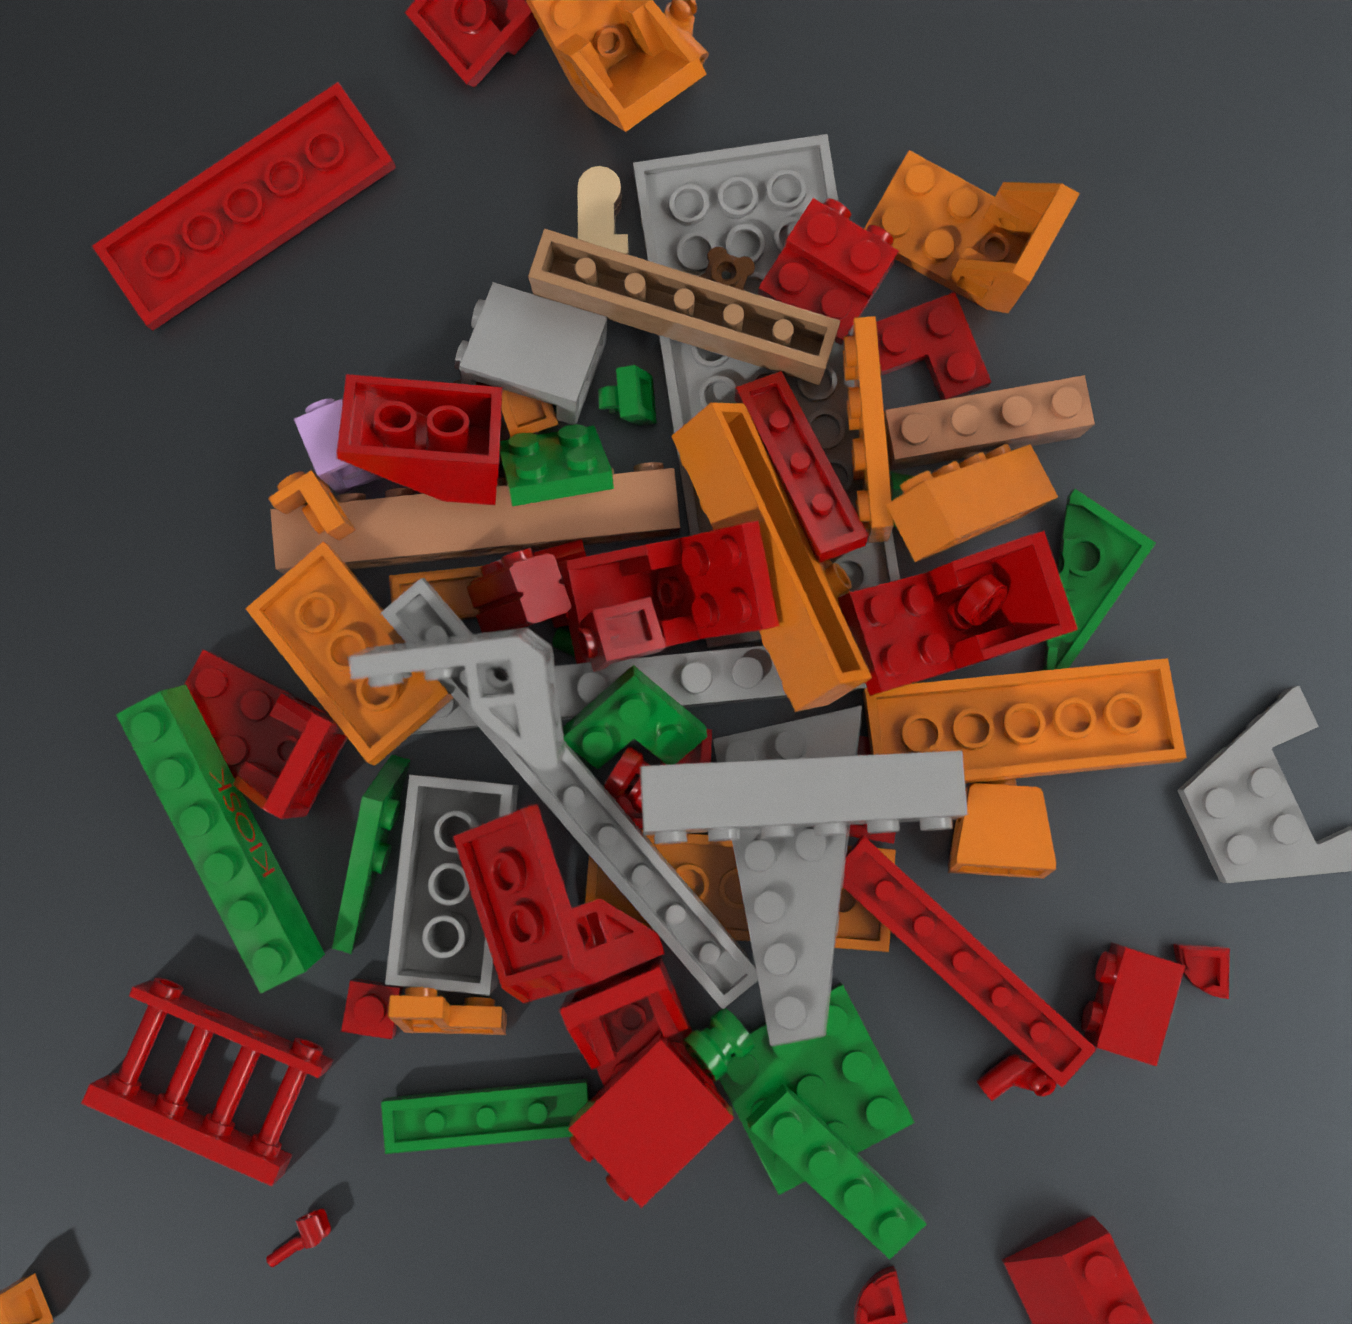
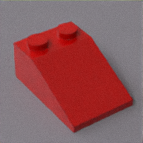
M346 374L336 451L337 459L443 502L495 505L499 469L502 387Z

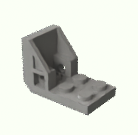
M529 628L375 646L349 656L352 679L368 677L370 687L402 683L403 678L411 677L412 672L424 671L425 680L455 677L459 675V671L466 670L471 711L535 770L559 768L565 753V743L552 646ZM505 669L508 673V680L499 679L494 670Z

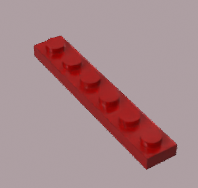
M862 835L850 848L845 861L843 888L1063 1088L1097 1048L865 836Z

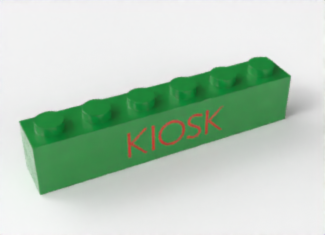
M182 685L159 691L117 713L116 716L260 994L306 972L325 953L242 792L233 785L235 779L187 686Z

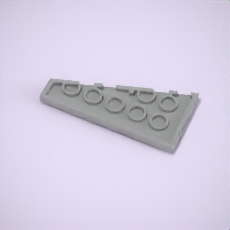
M862 706L852 707L713 739L717 763L858 756L857 750L860 728L862 727L863 708ZM846 825L847 834L815 836L814 827L793 828L794 837L762 839L761 829L740 830L741 839L732 841L771 1046L826 1036L833 977L834 948L838 934L840 917L838 914L841 888H843L850 825Z

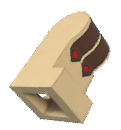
M591 167L579 178L578 239L629 255L628 234L615 233V217L622 206L620 179L608 167Z

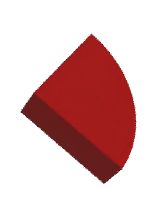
M1174 944L1176 962L1185 966L1184 977L1197 989L1222 999H1229L1230 948L1225 946Z
M894 1265L874 1274L861 1289L855 1305V1324L908 1323L897 1271Z

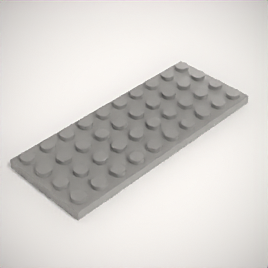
M828 134L633 163L647 261L700 276L705 273L709 264L707 260L708 252L714 247H723L727 254L738 258L748 256L753 260L755 265L754 273L747 277L744 290L758 295V287L785 247L787 237L811 200L815 198L824 203L827 198L838 201ZM724 271L721 276L723 279H729L731 274L728 271ZM853 328L848 336H852ZM659 335L674 433L711 402L736 403L734 399L735 387L778 373ZM834 342L820 385L783 375L855 509L857 491L863 490V480H853L851 463L852 440L859 439L858 430H849L847 416L848 388L855 386L854 380L845 381L844 343L841 346ZM677 450L689 535L712 531V525L708 516L701 508L699 496L687 470L681 463L680 454ZM891 532L887 542L868 543L867 540L866 546L830 559L832 564H839L849 576L852 583L850 592L900 579L893 532ZM759 631L705 638L707 649L762 641Z

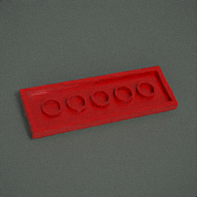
M337 82L92 245V247L145 325L154 331L394 170L396 166L339 82Z

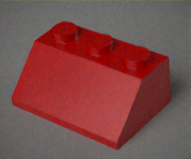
M1094 1216L1002 1260L1032 1324H1153L1110 1232Z

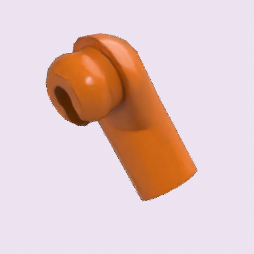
M672 0L666 5L664 14L698 55L703 65L709 56V52L692 36L694 14L697 11L696 1Z

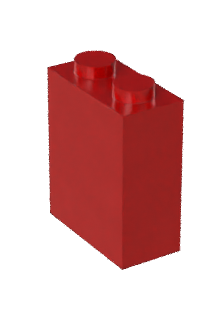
M660 1032L571 1118L568 1130L573 1135L569 1140L575 1150L586 1161L591 1162L595 1158L609 1173L605 1177L608 1185L622 1200L628 1201L632 1198L642 1208L734 1119L730 1104L668 1038L664 1039L662 1032Z

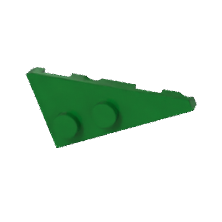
M1077 489L1071 490L1067 496L1057 570L1078 630L1047 640L1042 671L1065 669L1071 666L1156 544V542Z
M391 754L362 796L332 949L352 954L355 949L377 873L383 874L390 857L391 844H387V839L398 818L401 805L399 799L410 766V759Z

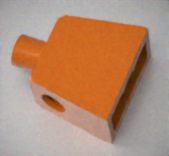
M1016 779L986 781L985 784L973 783L967 786L968 815L956 819L948 862V873L1044 879L1056 870L1055 853L1044 794L1041 788L1016 786Z

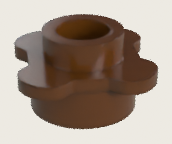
M714 247L707 254L709 262L707 269L699 277L744 290L746 279L754 273L755 265L748 256L738 258L727 254L723 247ZM724 271H728L731 277L723 279L721 274Z

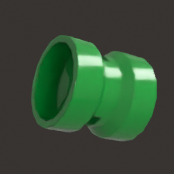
M720 1008L710 1017L711 1030L709 1028H705L702 1031L694 1030L683 1039V1044L694 1062L714 1082L728 1071V1064L732 1061L731 1055L736 1058H744L755 1049L754 1041L748 1031L726 1008Z

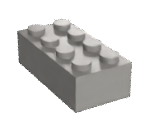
M409 775L386 985L425 987L490 995L496 989L497 971L453 836L515 812L519 785Z

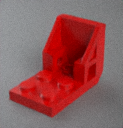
M759 521L737 524L683 538L557 563L561 574L560 584L565 586L571 608L566 615L576 664L590 662V659L585 660L580 652L577 631L581 629L580 622L592 610L649 597L652 599L666 647L698 639L760 631L779 626Z
M1045 531L1030 534L960 558L923 574L852 591L837 598L844 619L872 677L865 682L869 696L987 661L1078 630ZM992 574L1007 586V598L991 619L981 625L973 626L958 613V605L964 594L976 581L985 575Z
M203 649L184 685L189 689L235 779L233 785L261 809L280 819L306 817L341 752L347 736L327 711Z
M538 805L520 809L453 836L501 987L522 1003L599 982L665 954L658 933L601 898L571 908Z
M661 956L573 992L564 999L559 1011L566 1028L591 1069L597 1068L603 1086L662 1032L664 1039L668 1038L718 1092L714 1081L698 1067L683 1044V1039L693 1030Z

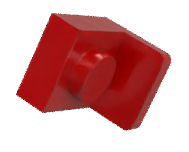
M651 597L592 610L580 622L581 629L577 631L580 652L585 660L590 659L594 672L603 670L612 663L660 652L666 647Z

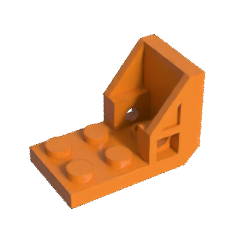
M526 0L571 86L588 108L624 132H627L707 75L698 55L653 0Z
M909 150L864 229L866 230L869 225H876L886 230L894 239L892 246L899 250L896 257L897 261L986 310L1009 313L1034 277L1080 193L1062 183L1003 182L994 197Z

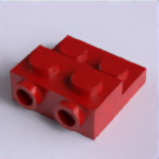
M415 0L405 11L406 15L463 81L474 88L506 52L515 55L540 28L526 0Z
M813 198L787 237L785 247L758 287L757 294L840 320L834 342L842 346L844 336H848L853 328L854 318H859L893 266L899 250L892 246L894 239L886 230L876 225H869L865 230L849 220L851 212L842 203L831 198H827L824 203H821Z

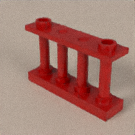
M154 978L153 981L149 980L133 986L129 997L148 1005L119 1072L106 1075L90 1083L81 1104L273 1186L285 1174L293 1154L281 1150L282 1144L279 1142V1139L306 1076L310 1074L320 1078L330 1069L334 1059L322 1055L324 1049L312 1041L295 1038L292 1042L182 994L184 988L173 981L164 978ZM168 1013L195 1026L166 1092L160 1093L157 1096L141 1089L142 1084L138 1079ZM215 1033L242 1046L213 1112L203 1116L187 1109L188 1103L185 1099ZM263 1054L289 1066L260 1133L253 1134L251 1137L235 1130V1124L232 1119L259 1056Z

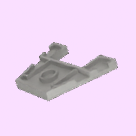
M1299 685L1289 687L1276 697L1277 700L1265 712L1258 714L1245 726L1246 729L1234 741L1217 752L1177 790L1220 882L1235 883L1352 871V825L1315 842L1272 751L1273 747L1319 727Z

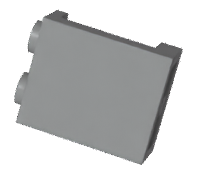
M493 282L486 300L479 299L475 305L471 326L474 330L470 340H462L456 353L454 366L455 369L460 370L461 384L475 385L476 381L556 405L557 420L572 425L576 424L606 344L607 317Z

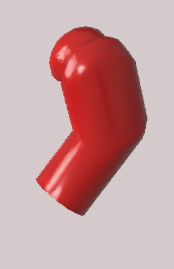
M1018 1054L1007 1056L976 1080L991 1102L1012 1086L1034 1091L1035 1095L1040 1097L1050 1095L1057 1086V1083L1028 1056Z

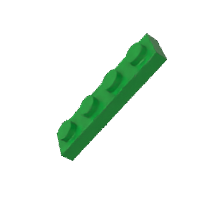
M588 1079L384 1098L381 1101L385 1154L571 1137L573 1134L568 1130L571 1118L589 1101Z
M784 1083L746 1119L749 1129L887 1258L891 1259L926 1225L922 1214Z

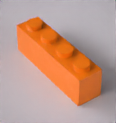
M1005 444L985 455L981 452L959 464L955 461L933 473L925 471L900 485L904 494L886 504V507L914 561L917 562L1018 520L1058 498V495L1031 444L1015 450H1011L1009 444Z

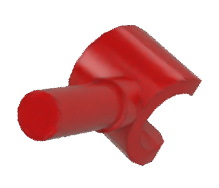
M324 1208L311 1211L296 1219L295 1222L300 1235L295 1236L266 1257L270 1267H275L303 1248L315 1247L323 1238L330 1234L331 1225Z

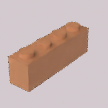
M1085 375L888 409L884 412L889 471L972 457L981 452L987 454L1005 444H1009L1012 450L1029 444L1035 446L1080 438L1095 425Z

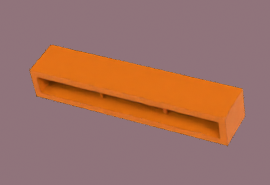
M711 402L672 435V439L680 454L681 463L690 476L699 496L701 508L708 516L713 530L759 521L779 622L778 627L759 631L762 643L771 656L782 681L783 690L790 699L795 712L829 705L872 678L745 404Z

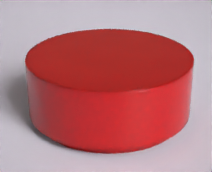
M992 574L983 576L964 594L958 605V613L973 626L987 622L998 612L1006 600L1008 594L1007 586Z

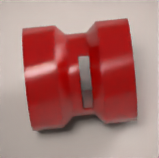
M629 746L603 787L613 797L623 796L631 801L632 809L642 815L640 777L634 787L630 784L637 773L640 775L641 766L651 765L644 761L642 753Z

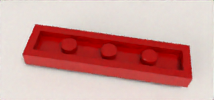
M782 371L735 387L734 399L736 403L745 404L818 563L866 546L869 535L859 520V516Z

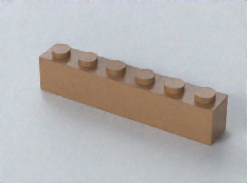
M548 229L543 231L528 275L534 295L606 316L607 319L775 372L782 371L785 375L817 385L821 383L840 324V320Z

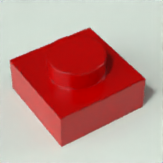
M356 978L350 980L341 1032L392 1040L395 1037L397 1025L388 1017L390 995L402 996L403 986L386 985L382 982Z

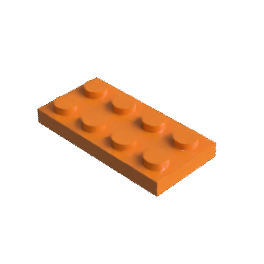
M876 316L854 318L852 336H844L843 369L845 381L854 380L855 386L848 388L847 400L849 430H858L859 439L852 440L851 463L853 480H863V490L857 491L855 510L869 535L868 543H876L889 540L894 524L893 518L886 507V504L891 502Z
M324 541L245 608L368 764L376 766L454 698L438 679L425 680L424 671L412 672V676L403 678L402 683L370 687L368 677L352 679L349 656L369 647L406 642L381 614L383 609L334 549Z

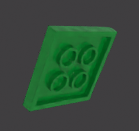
M841 982L831 987L825 1037L771 1046L767 1024L764 1022L748 1031L754 1041L755 1049L744 1058H736L731 1055L732 1061L728 1064V1071L719 1078L778 1195L805 1182V1180L749 1129L746 1119L783 1083L857 1153L915 1123Z

